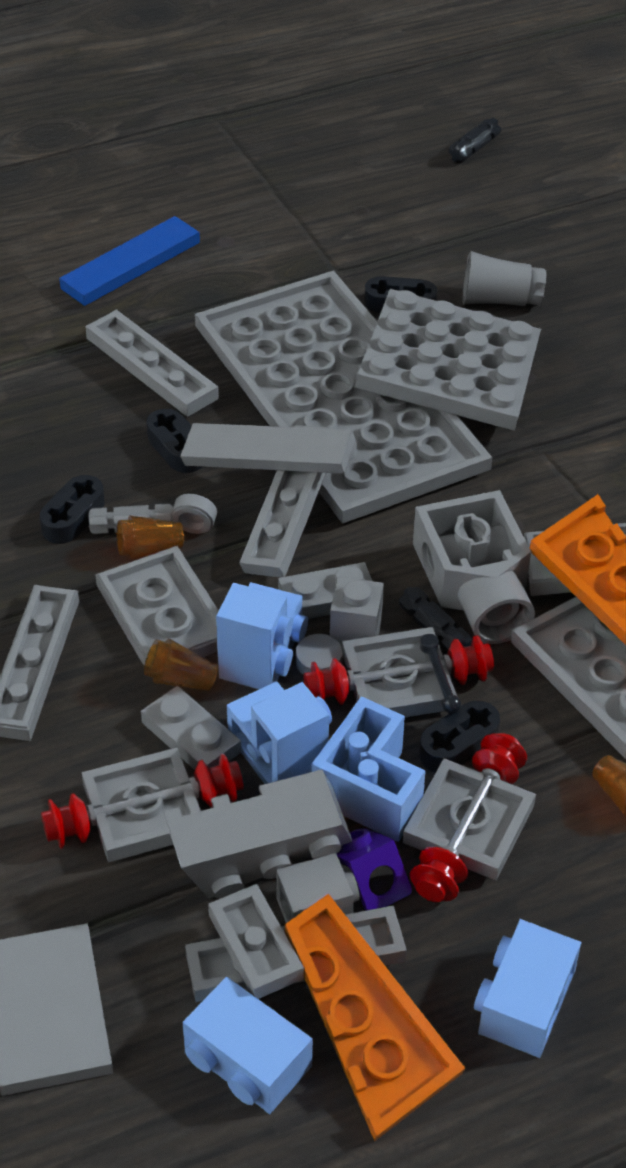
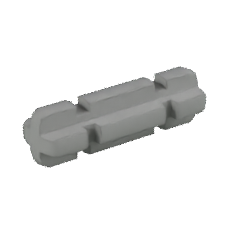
M155 504V509H149L148 505L113 507V511L107 512V507L92 508L89 511V528L93 534L109 533L108 529H115V533L150 531L151 526H156V530H171L175 524L171 515L173 506L171 504Z

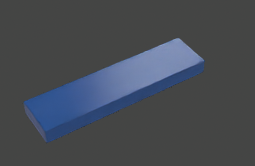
M174 216L60 277V289L86 306L200 243L199 231Z

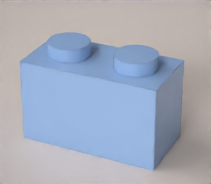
M520 919L513 937L510 938L503 935L498 945L493 966L499 969L494 980L484 978L479 988L474 1004V1010L481 1012L478 1034L540 1058L574 976L582 942Z
M227 976L183 1021L185 1053L189 1060L201 1071L209 1073L212 1070L224 1079L232 1093L247 1105L256 1103L269 1114L312 1067L313 1038Z

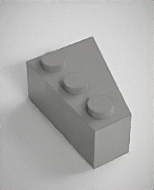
M323 770L260 785V796L230 803L228 794L211 798L213 808L182 816L180 807L164 810V816L181 869L209 899L212 897L223 898L243 890L244 884L259 878H276L277 869L297 864L309 858L316 859L338 853L342 848L341 846L351 842L352 838L334 789Z

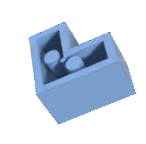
M250 582L249 586L233 583L216 615L219 679L261 689L276 682L279 675L285 677L291 666L293 645L295 642L299 643L304 638L307 630L308 617L302 615L303 596Z
M276 681L227 704L228 730L241 740L242 755L264 784L310 773L313 761L329 741V724L332 722L329 707L321 697L315 698L303 682L284 690Z
M361 696L313 761L311 772L324 771L334 789L343 816L399 842L405 827L423 797L425 770L399 759L403 747L405 716Z

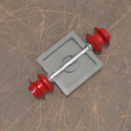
M433 627L342 641V656L346 669L336 658H333L329 669L320 670L316 662L313 661L311 662V672L303 674L304 684L315 698L319 696L325 701V698L334 697L339 705L344 704L349 690H353L356 702L362 696L404 715L405 718L445 711L442 706L444 696L429 655L420 649V639L423 635H435ZM478 635L473 637L471 646L463 647L458 639H453L446 655H442L440 646H438L439 658L452 693L455 696L457 695L450 674L460 685H465L468 675L476 674L481 682H485L487 672L493 671L494 660L491 647L488 643L483 644Z
M505 733L486 735L481 741V750L477 751L472 758L475 770L445 758L440 764L403 831V843L422 850L419 856L421 864L412 868L410 878L416 891L423 898L432 902L454 900L459 893L457 884L462 883L467 878V869L497 881L534 807L536 798L535 793L512 785L519 777L518 769L522 768L527 762L526 751L515 737Z
M176 747L81 772L83 786L89 802L87 810L84 802L72 793L70 794L68 805L59 808L49 799V810L41 812V818L48 842L57 840L60 849L64 848L66 837L76 835L82 843H86L91 831L89 822L91 820V825L97 827L107 861L112 862L174 845L164 816V810L180 807L182 816L199 812L201 810L196 799L199 796L211 808H213L211 798L228 794L232 802H236L237 791L244 788L243 779L237 761L229 762L225 754L220 755L219 764L213 767H209L203 759L199 760L194 777L188 778L180 753Z

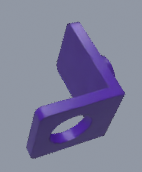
M367 828L349 832L352 841L342 845L341 850L336 854L340 864L349 867L350 871H352L365 911L387 907L410 895L412 888L394 839ZM388 866L393 872V884L386 893L375 895L369 887V877L377 867Z

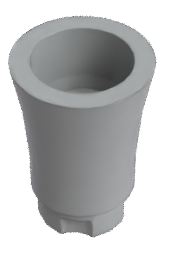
M470 251L464 277L463 305L508 304L524 307L526 304L541 305L546 285V270L531 267V264L492 258Z

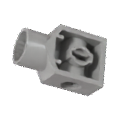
M500 490L415 507L413 546L440 606L463 610L474 635H478L483 643L500 644L510 641L512 630L533 620L535 610L525 591L531 550Z

